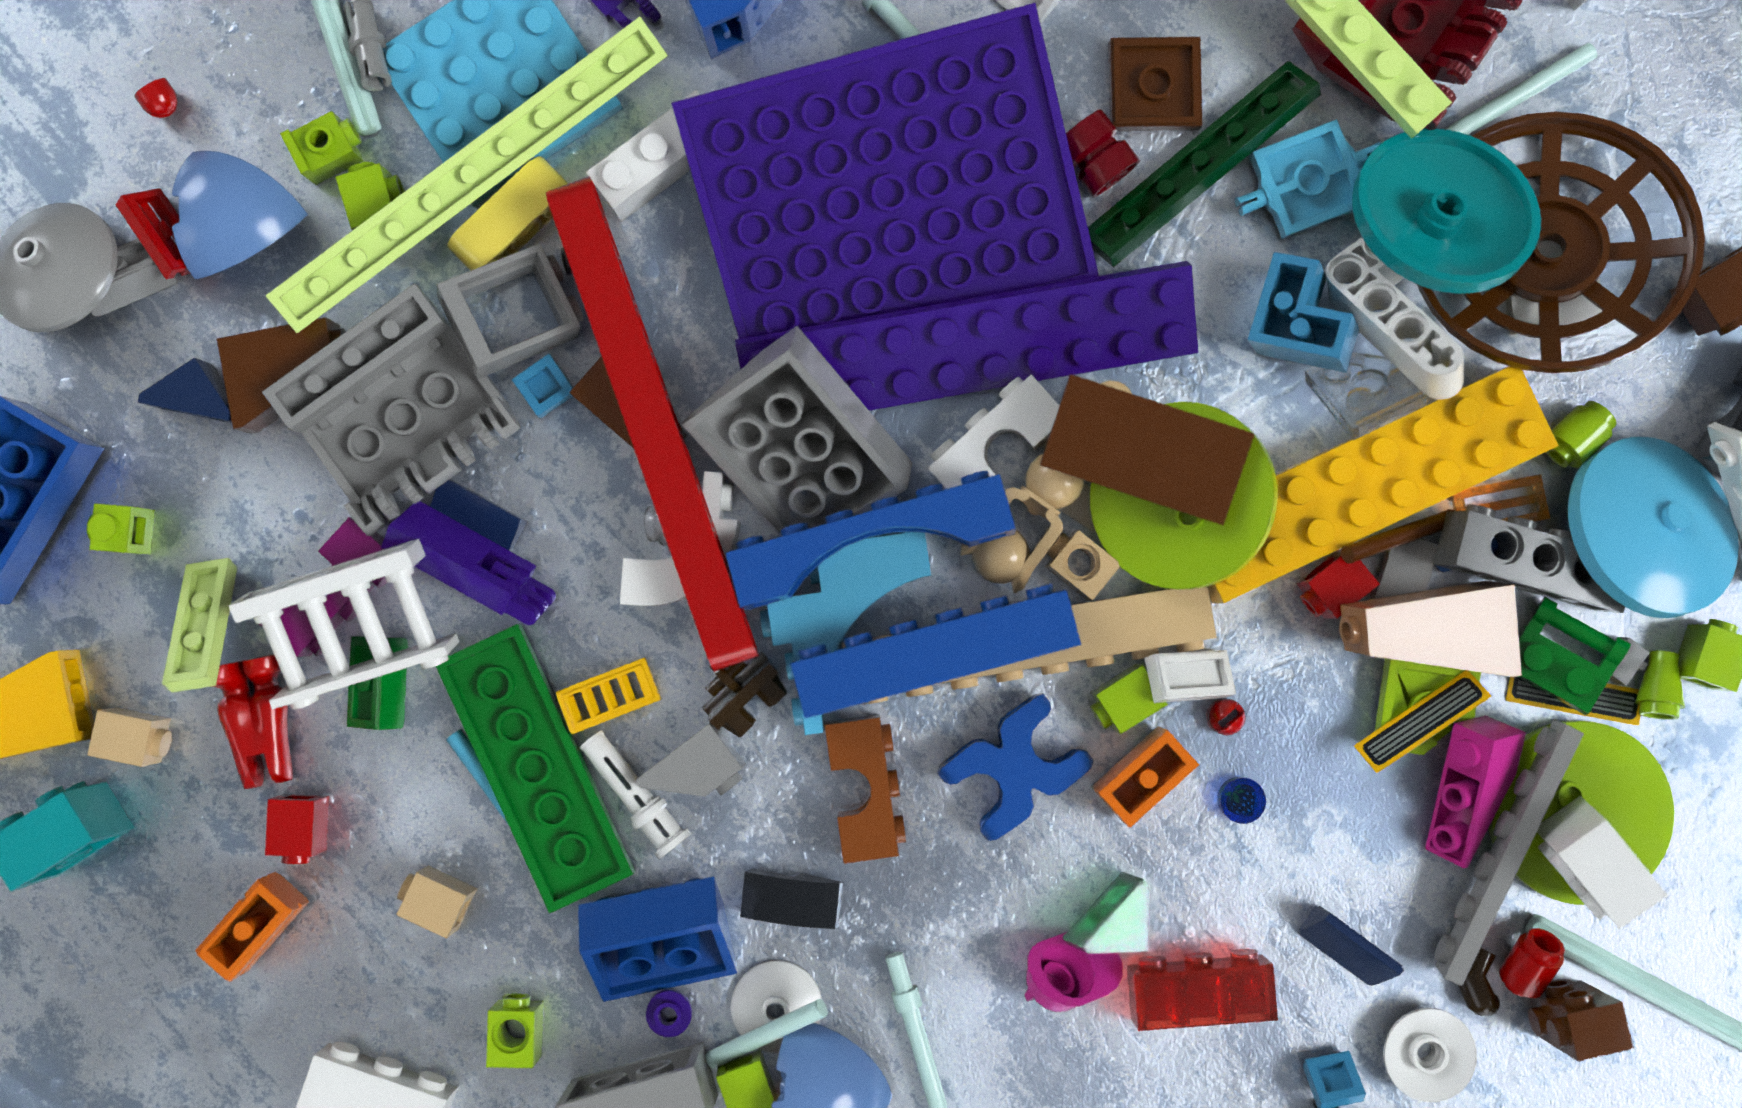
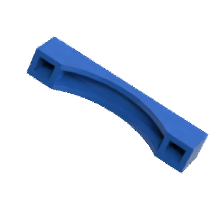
M988 471L972 473L961 478L962 485L944 490L943 484H935L917 490V498L899 503L898 497L885 498L870 504L872 511L854 516L852 510H844L826 516L827 524L809 529L807 523H799L781 529L782 537L764 542L763 536H754L736 542L737 550L726 552L725 554L740 608L751 610L792 598L803 581L823 561L843 548L869 537L895 532L927 533L950 538L972 547L1014 535L1016 528L1000 474L990 477Z

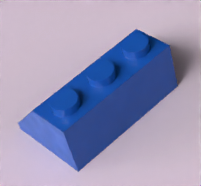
M714 876L703 879H691L684 883L661 888H647L637 893L613 898L605 897L594 902L578 905L579 952L603 1002L737 974V965L724 902Z

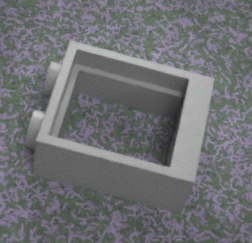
M541 243L437 284V298L477 379L578 338L579 322L583 321L581 309L573 295L566 297L560 281L564 279L561 268L554 255L546 256ZM533 272L559 326L491 354L465 299Z

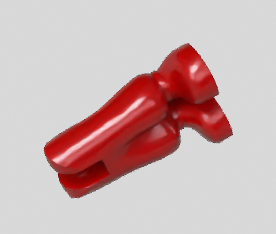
M274 654L220 665L216 686H211L223 691L224 697L218 703L217 713L228 739L244 789L261 787L264 782V766L261 754L265 755L269 775L275 783H282L293 779L287 727L288 705L272 710L269 700L283 689L278 681L279 675L282 672ZM248 678L254 684L255 692L253 696L248 685Z

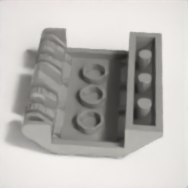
M415 283L262 391L287 428L291 431L302 433L351 501V503L345 504L344 507L360 529L368 536H371L386 525L383 514L391 521L400 515L398 505L393 496L396 491L401 489L406 498L416 504L424 498L420 485L430 494L462 471L456 455L466 466L476 461L474 453L467 442L470 438L477 435L479 440L491 450L499 444L498 438L493 431L494 428L503 439L508 438L521 428L508 402L490 377L487 375L480 379L476 378L450 323Z

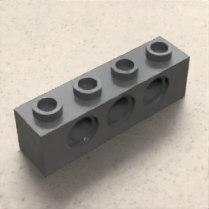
M1468 504L1466 511H1447L1434 565L1493 582L1514 584L1517 589L1593 611L1624 613L1625 606L1610 597L1586 570L1574 546L1571 532L1558 529H1550L1549 534L1536 530L1537 523L1534 521L1509 517L1507 522L1494 518L1495 510L1479 505ZM1493 537H1495L1498 542V547L1495 554H1493L1491 550V541ZM1535 549L1537 550L1539 557L1536 566L1533 562V553ZM1576 562L1579 565V573L1577 577L1574 571Z

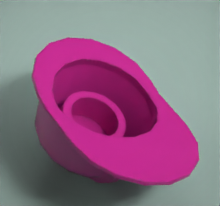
M1085 929L1067 931L1038 942L1031 947L1027 956L1026 985L1028 989L1025 993V999L1027 1001L1035 1000L1045 1009L1056 1013L1068 1012L1075 1007L1107 996L1118 988L1123 977V963L1118 951L1108 939L1094 931Z

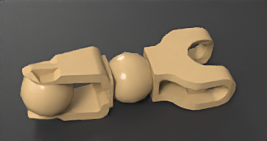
M1110 380L1101 383L1131 393L1125 384L1118 381ZM1043 454L1030 463L1026 472V487L1005 489L1008 504L1012 500L1018 499L1027 506L1030 514L1041 515L1049 522V527L1030 552L1027 540L1017 530L1014 535L972 547L964 544L961 546L960 556L972 554L975 569L984 579L995 584L1011 582L1013 593H1017L1025 588L1036 566L1062 533L1063 522L1058 517L1061 512L1057 509L1071 505L1080 496L1084 487L1083 479L1040 466Z

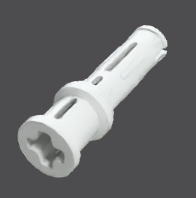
M601 730L584 742L579 749L585 753L606 783L633 815L630 818L632 821L631 825L634 829L640 828L657 849L655 855L660 860L692 833L688 828L682 829L666 809L667 802L664 798L661 799L660 796L654 798L648 789L639 787L635 781L639 777ZM606 758L613 763L631 786L630 790H627L605 762ZM636 795L639 796V798L645 804L643 808L635 800L634 797ZM654 820H658L669 834L668 838L664 837L654 824Z

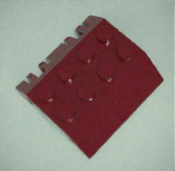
M1358 0L1432 81L1438 80L1451 84L1457 83L1458 85L1467 84L1473 74L1471 71H1475L1497 40L1498 34L1506 27L1508 23L1506 21L1507 18L1496 9L1515 11L1523 2V0ZM1299 18L1292 31L1316 69L1391 121H1395L1307 24ZM1434 82L1452 102L1448 106L1450 108L1457 98L1456 94L1450 87ZM1444 109L1424 128L1435 130L1447 113V109Z

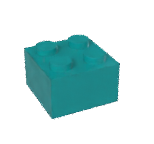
M82 781L66 790L63 786H59L38 797L35 800L38 807L28 814L24 815L23 811H20L0 821V876L10 892L58 877L135 827L107 782L88 786L85 781Z

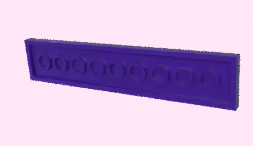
M1188 261L800 328L869 411L1006 387L1018 376L1024 381L1032 375L1037 381L1070 376V374L1076 375L1199 353L1192 265ZM790 330L735 339L740 370L762 350Z

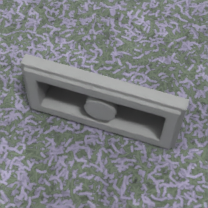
M139 239L117 247L118 261L113 282L105 297L91 314L96 317L103 316L171 287L177 283L176 275L174 278L166 280Z

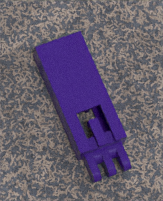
M418 501L416 504L413 503L388 525L381 546L382 549L419 539L426 556L414 567L500 615L506 613L526 625H533L556 600V593L553 589L532 578L536 565L421 501Z

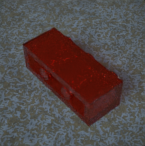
M1257 950L1230 951V957L1212 958L1211 953L1195 952L1185 954L1184 961L1167 962L1166 957L1145 956L1138 959L1139 964L1127 965L1131 1021L1138 1031L1278 1021L1274 966L1265 956L1258 955Z

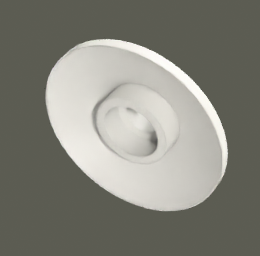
M786 960L764 961L747 970L737 982L731 999L732 1019L739 1034L743 1035L777 1019L770 1016L767 1012V1007L771 1003L781 1004L784 1008L783 1015H786L817 999L822 1000L821 993L813 977L801 966ZM783 1037L758 1049L779 1053Z
M1421 1008L1403 1015L1393 1024L1384 1042L1383 1060L1389 1078L1404 1094L1422 1102H1440L1456 1096L1468 1085L1475 1072L1477 1049L1471 1032L1457 1017L1441 1009ZM1429 1043L1431 1047L1429 1055L1420 1058L1418 1056V1049L1421 1045Z

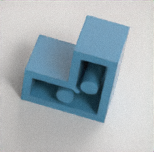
M1277 252L1273 253L1248 341L1258 355L1347 373L1359 333V327L1352 313L1318 307L1327 279L1320 260Z

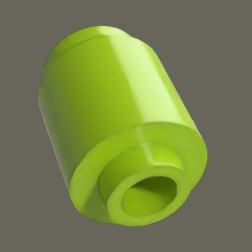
M1588 401L1585 405H1577L1551 430L1559 446L1547 451V455L1561 467L1569 465L1579 468L1612 437V429L1617 425L1615 417L1606 407L1595 401Z

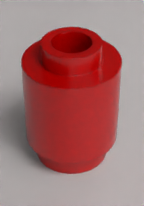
M1533 928L1528 933L1520 935L1499 968L1500 977L1508 990L1520 997L1538 998L1542 996L1564 963L1563 954L1565 948L1563 943L1551 932L1540 928Z

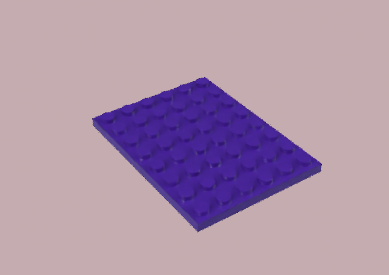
M1036 3L671 103L739 339L792 330L796 326L804 328L1099 276Z

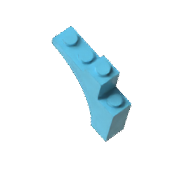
M906 532L867 538L849 545L823 561L810 574L811 584L820 583L821 592L792 596L790 599L768 604V610L760 611L763 637H772L773 646L792 644L793 652L785 653L788 680H794L790 663L800 660L799 650L822 644L826 645L827 652L837 650L851 625L876 600L905 583L931 576L925 533ZM792 698L791 703L795 726L803 725L805 735L823 733V714L805 719L800 699Z

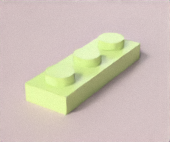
M229 558L186 564L162 680V684L171 692L216 686L230 612L228 606L232 601L237 566Z

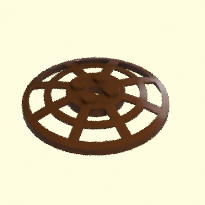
M1568 112L1526 114L1500 121L1476 132L1472 137L1491 146L1526 135L1542 134L1541 161L1528 162L1517 165V167L1526 179L1540 177L1539 196L1536 198L1541 214V230L1537 244L1545 240L1554 241L1562 248V255L1556 258L1545 257L1539 252L1536 245L1524 265L1506 282L1491 288L1483 295L1480 292L1463 293L1471 305L1453 318L1443 309L1432 289L1417 285L1431 313L1445 329L1471 350L1495 362L1521 370L1544 373L1582 372L1610 365L1635 354L1658 338L1677 318L1695 289L1703 265L1705 234L1702 213L1694 191L1679 167L1658 146L1639 133L1611 120L1587 114ZM1562 134L1578 135L1604 142L1625 152L1636 161L1616 180L1589 166L1561 161ZM1649 173H1652L1662 184L1673 201L1682 225L1683 237L1652 240L1646 216L1636 199L1630 194ZM1560 177L1584 182L1597 188L1602 193L1587 206L1576 199L1559 195ZM1617 205L1630 223L1635 242L1610 243L1607 228L1601 218ZM1683 256L1682 272L1676 290L1663 312L1655 321H1652L1630 306L1646 284L1652 266V259ZM1635 261L1631 280L1619 298L1597 282L1607 262ZM1513 294L1526 300L1537 302L1539 325L1514 319L1499 311L1497 307ZM1580 295H1583L1602 310L1599 314L1584 321L1559 325V303L1572 300ZM1486 317L1492 323L1510 332L1527 337L1540 338L1541 360L1526 359L1500 351L1478 340L1467 330ZM1613 320L1618 321L1638 335L1628 343L1602 355L1577 361H1562L1560 339L1588 334L1608 325Z

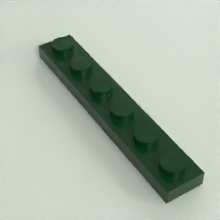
M1290 61L1284 63L1088 226L1093 250L1114 268L1321 95L1320 83Z

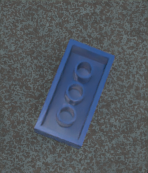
M0 396V604L10 605L105 448L29 403Z

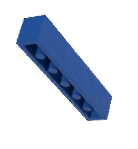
M1053 583L1025 590L1027 599L1009 604L1006 595L980 602L982 611L964 616L961 607L935 614L936 624L918 628L916 620L889 627L891 636L873 640L871 632L845 638L846 648L827 652L825 644L799 650L800 660L793 661L790 665L804 718L1080 646L1081 641L1067 590L1055 592Z

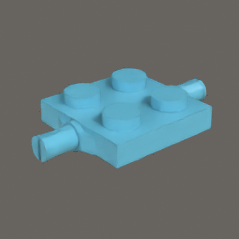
M1336 119L1251 153L1249 159L1258 179L1259 190L1236 197V208L1241 206L1237 211L1240 216H1244L1249 212L1266 207L1274 218L1282 240L1353 212L1352 192L1358 173L1369 155L1381 143L1377 142L1372 146L1355 152L1354 148L1345 140Z

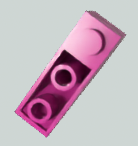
M1486 715L1453 724L1425 846L1426 850L1462 868H1467L1470 865L1516 776L1526 736L1525 731Z

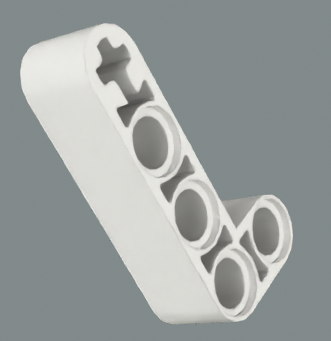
M1362 237L1333 257L1326 267L1329 302L1336 311L1352 313L1359 327V332L1424 394L1439 400L1455 396L1462 389L1464 383L1463 349L1450 335L1394 286L1403 277L1379 260ZM1379 309L1384 310V311H1381V312H1372V311H1374V310H1379ZM1405 338H1416L1413 341H1403Z

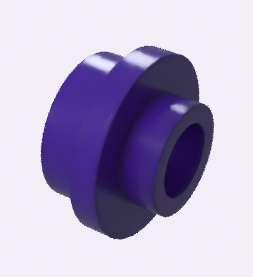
M676 990L658 992L651 998L646 1008V1021L650 1029L662 1037L680 1035L687 1029L692 1019L690 1001L684 994ZM665 1007L674 1009L677 1018L672 1022L663 1020L660 1014L661 1009Z

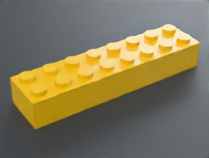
M1511 366L1499 369L1463 386L1455 396L1428 402L1277 473L1278 501L1271 531L1259 552L1245 567L1228 579L1208 586L1212 604L1226 603L1326 556L1345 545L1360 540L1559 446L1523 370Z

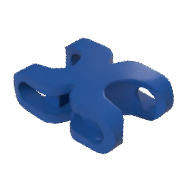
M1044 693L1030 696L1000 718L997 725L998 745L983 738L972 739L941 763L937 770V775L940 779L950 785L958 784L963 779L976 773L990 775L996 780L999 787L998 801L982 816L980 821V832L988 841L999 839L1030 817L1034 808L1031 794L1032 789L1035 788L1049 796L1059 795L1084 776L1093 765V758L1087 751L1082 749H1072L1053 760L1042 759L1035 754L1031 745L1032 732L1049 715L1051 710L1050 701Z

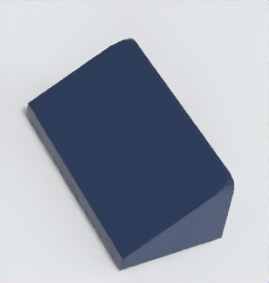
M449 479L435 490L430 507L511 552L528 523L527 520L452 479Z
M1315 906L1299 928L1298 933L1300 936L1367 985H1377L1400 976L1404 970L1400 963L1321 906Z

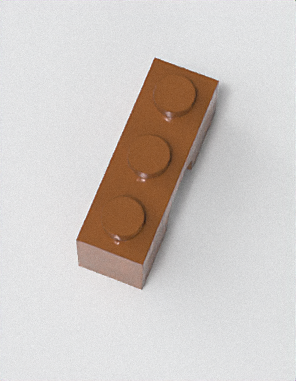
M880 714L826 722L825 731L831 771L843 769L856 770L867 778L871 787L870 796L861 807L838 812L837 819L843 864L899 856L897 844L906 843L903 815L893 816L891 798L900 797L897 770H887L885 752L894 751L890 724L881 725Z

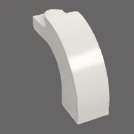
M704 471L703 494L725 554L735 549V543L738 541L741 522L738 520L723 519L724 511L732 510L733 484H726V475L721 472ZM672 557L662 560L623 558L620 604L659 606L686 599Z

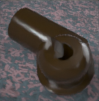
M1480 948L1463 985H1458L1467 1007L1480 1016H1492L1499 1010L1500 1000L1494 994L1486 975L1496 955L1483 948Z

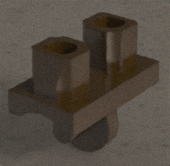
M761 651L759 656L753 658L748 664L743 661L715 671L716 677L705 687L713 697L702 708L709 717L708 721L717 730L723 726L736 736L742 737L756 721L754 715L744 705L757 695L768 707L774 706L787 694V690L777 676L779 672L771 660Z

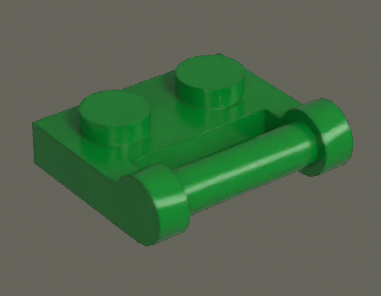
M1544 597L1519 636L1522 676H1518V678L1587 715L1590 713L1617 666L1624 659L1631 643L1618 636L1615 639L1610 638L1557 609L1558 603ZM1545 624L1551 625L1602 653L1604 656L1598 666L1542 636L1540 632Z

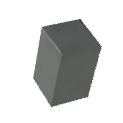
M1620 637L1631 643V646L1624 659L1617 666L1610 681L1616 685L1626 686L1637 670L1645 671L1647 669L1646 666L1649 665L1644 660L1650 652L1631 638Z

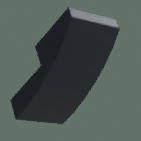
M752 868L744 873L740 917L790 926L836 929L839 927L843 882L803 873L792 877Z

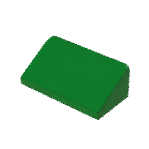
M351 636L349 666L374 659L365 636ZM386 637L392 653L408 648V640L406 638ZM407 668L348 686L347 727L374 730L403 728Z

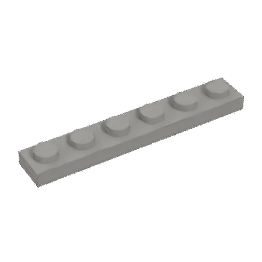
M1553 719L1550 728L1544 727L1540 731L1534 744V752L1537 755L1530 769H1524L1516 780L1514 794L1517 796L1510 811H1503L1496 822L1494 836L1497 838L1490 852H1484L1477 861L1474 870V877L1477 878L1470 894L1464 893L1456 905L1454 918L1457 921L1450 936L1443 935L1436 947L1434 955L1435 960H1437L1436 967L1445 979L1460 986L1463 985L1584 735L1583 732Z

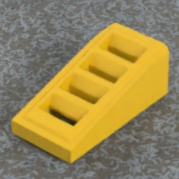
M646 657L555 692L572 735L662 700ZM634 671L644 697L637 700L627 677V674ZM616 678L626 701V704L621 706L618 705L610 681ZM598 685L609 710L603 713L599 709L592 690L593 687ZM580 692L590 715V718L583 720L574 697L575 694Z

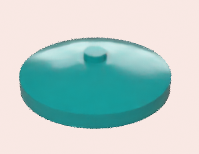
M1424 128L1412 139L1406 132H1403L1385 140L1369 155L1358 173L1353 187L1352 210L1354 219L1363 240L1370 250L1398 275L1432 290L1456 294L1475 293L1499 286L1519 271L1531 256L1539 240L1541 230L1540 208L1536 195L1526 177L1503 153L1475 137L1460 132Z

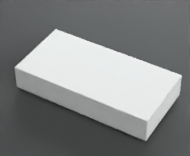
M1227 650L1160 653L1145 657L1154 703L1227 698L1236 694Z

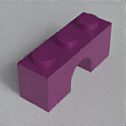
M348 517L318 552L334 566L384 550L381 548L384 538L377 532L371 536L366 535L354 519ZM385 576L369 581L371 587L367 589L368 593L375 586L377 588L384 586L387 583ZM341 590L326 596L327 601L323 604L334 630L344 620L350 622L356 617L349 596L343 597ZM297 604L283 608L284 614L280 618L296 657H309L313 654L319 656L322 654L305 610L300 611Z

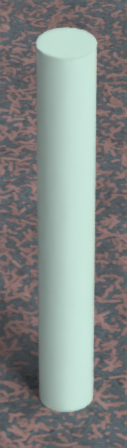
M817 999L706 1052V1062L710 1068L716 1069L826 1017L828 1014L827 1007L821 999Z

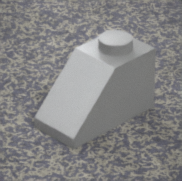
M709 723L635 781L640 788L705 797L716 789L721 796L743 779L738 771L746 763L721 730H717Z

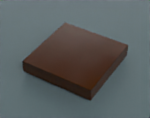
M1201 37L1110 38L1108 43L1110 120L1117 128V131L1200 130L1202 127Z

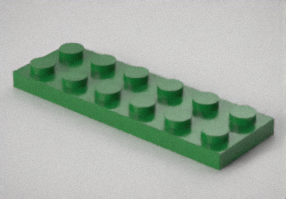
M516 624L448 656L449 659L446 662L436 666L549 914L633 875L636 872L578 745L569 731L564 715L522 624Z

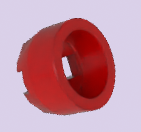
M160 78L146 84L134 95L142 109L154 117H168L175 111L177 106L176 92L166 78Z
M1227 698L1214 701L1209 706L1206 714L1210 728L1222 735H1233L1239 732L1244 726L1246 718L1243 707L1238 702ZM1236 709L1238 715L1221 727L1218 721Z

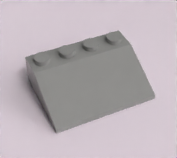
M798 326L756 355L682 423L687 432L780 534L781 529L799 523H807L809 529L827 524L825 517L840 511L852 510L854 516L872 511L870 504L885 498L896 497L908 489L912 461Z

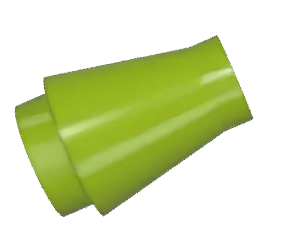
M1661 650L1650 651L1648 658L1649 666H1646L1647 669H1645L1635 703L1640 705L1639 715L1662 720L1679 719L1680 709L1685 708L1678 664V653Z

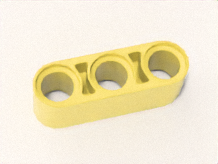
M542 156L535 157L525 164L454 232L448 241V248L470 271L518 252L553 219L545 192L569 183Z

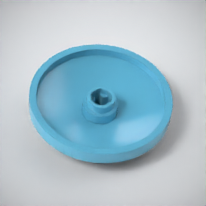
M1629 437L1613 442L1598 450L1580 466L1569 492V528L1574 546L1583 565L1594 581L1610 597L1634 612L1646 616L1674 618L1701 610L1715 602L1724 593L1733 578L1737 566L1739 551L1738 532L1723 490L1711 473L1697 459L1678 446L1664 440L1652 437Z

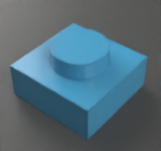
M547 354L511 379L540 419L573 397L569 392L574 386L550 354Z
M1350 1051L1305 1059L1303 1069L1317 1108H1334L1364 1101L1366 1092Z

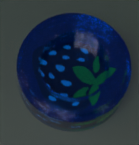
M1239 776L1230 778L1222 784L1218 791L1217 803L1225 817L1239 824H1248L1254 822L1263 814L1266 807V796L1264 790L1257 782Z

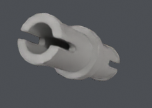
M351 0L354 8L353 12L351 3L346 1L343 9L351 33L348 44L351 54L357 58L362 86L369 91H381L384 87L380 77H382L386 87L390 86L392 80L383 52V48H386V41L384 35L378 31L373 12V3L370 0Z

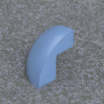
M192 152L180 167L173 185L172 196L179 197V222L173 225V234L180 255L195 280L226 270L252 257L280 239L308 215L300 203L274 178L240 158L221 152Z
M816 1023L809 1024L783 1037L776 1069L780 1071L782 1077L780 1095L777 1101L772 1103V1108L888 1107L893 1096L885 1076L867 1053L848 1038Z

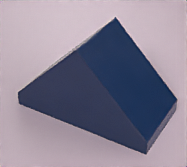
M197 358L191 359L139 393L137 403L232 423L224 381L213 364Z

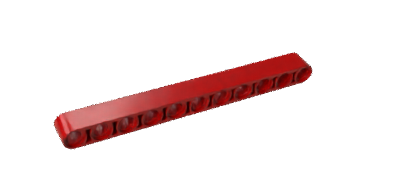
M589 176L546 191V198L708 661L715 672L759 656L756 642L745 611L739 606L729 565L594 183Z

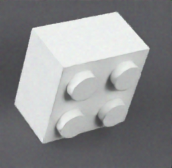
M1581 796L1540 824L1537 833L1544 842L1537 847L1598 920L1607 916L1618 929H1621L1668 896L1611 824Z

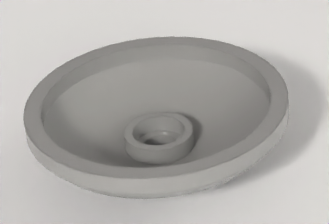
M55 203L42 206L27 213L13 223L0 238V314L9 322L22 329L33 332H52L69 327L91 313L108 292L117 268V244L108 224L90 209L73 203Z

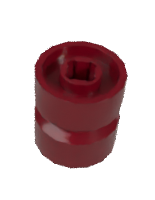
M1102 109L1093 112L1066 133L1073 166L1079 167L1081 170L1078 179L1093 198L1103 194L1117 184L1141 161L1126 140L1117 141L1115 139L1117 128Z

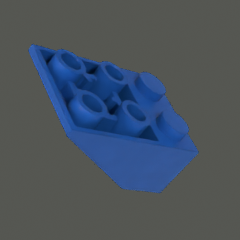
M783 0L685 1L710 59H713L751 42Z

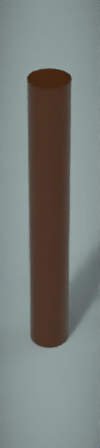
M1448 509L1345 545L1341 549V556L1346 563L1351 564L1442 531L1447 511L1453 510Z

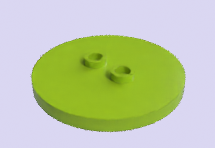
M1196 402L1165 404L1254 433L1246 424L1233 415L1207 404ZM1256 434L1254 435L1224 525L1092 482L1090 486L1092 521L1098 538L1107 553L1119 562V566L1135 578L1154 586L1180 590L1197 589L1217 584L1245 567L1264 545L1274 523L1278 501V487L1273 463L1266 448Z
M1560 721L1583 732L1584 735L1542 822L1581 796L1611 824L1652 875L1667 852L1674 827L1675 811L1672 791L1661 765L1653 754L1637 739L1615 727L1590 721ZM1551 724L1540 727L1525 736L1516 776L1488 828L1492 844H1494L1497 838L1494 836V828L1499 816L1505 810L1510 811L1517 796L1514 794V786L1518 776L1524 769H1530L1537 755L1534 752L1535 741L1540 731L1544 727L1550 728ZM1536 832L1515 878L1533 891L1553 900L1574 905H1585L1557 869L1553 867L1537 846L1543 843L1544 840Z

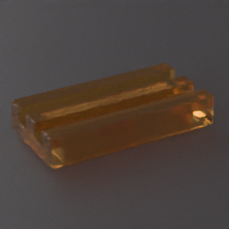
M1541 474L1468 488L1448 498V501H1452L1453 511H1466L1464 498L1531 485L1533 491L1531 495L1479 504V506L1496 511L1535 503L1537 512L1512 517L1524 518L1534 522L1550 519ZM1509 517L1502 518L1501 520L1508 522Z

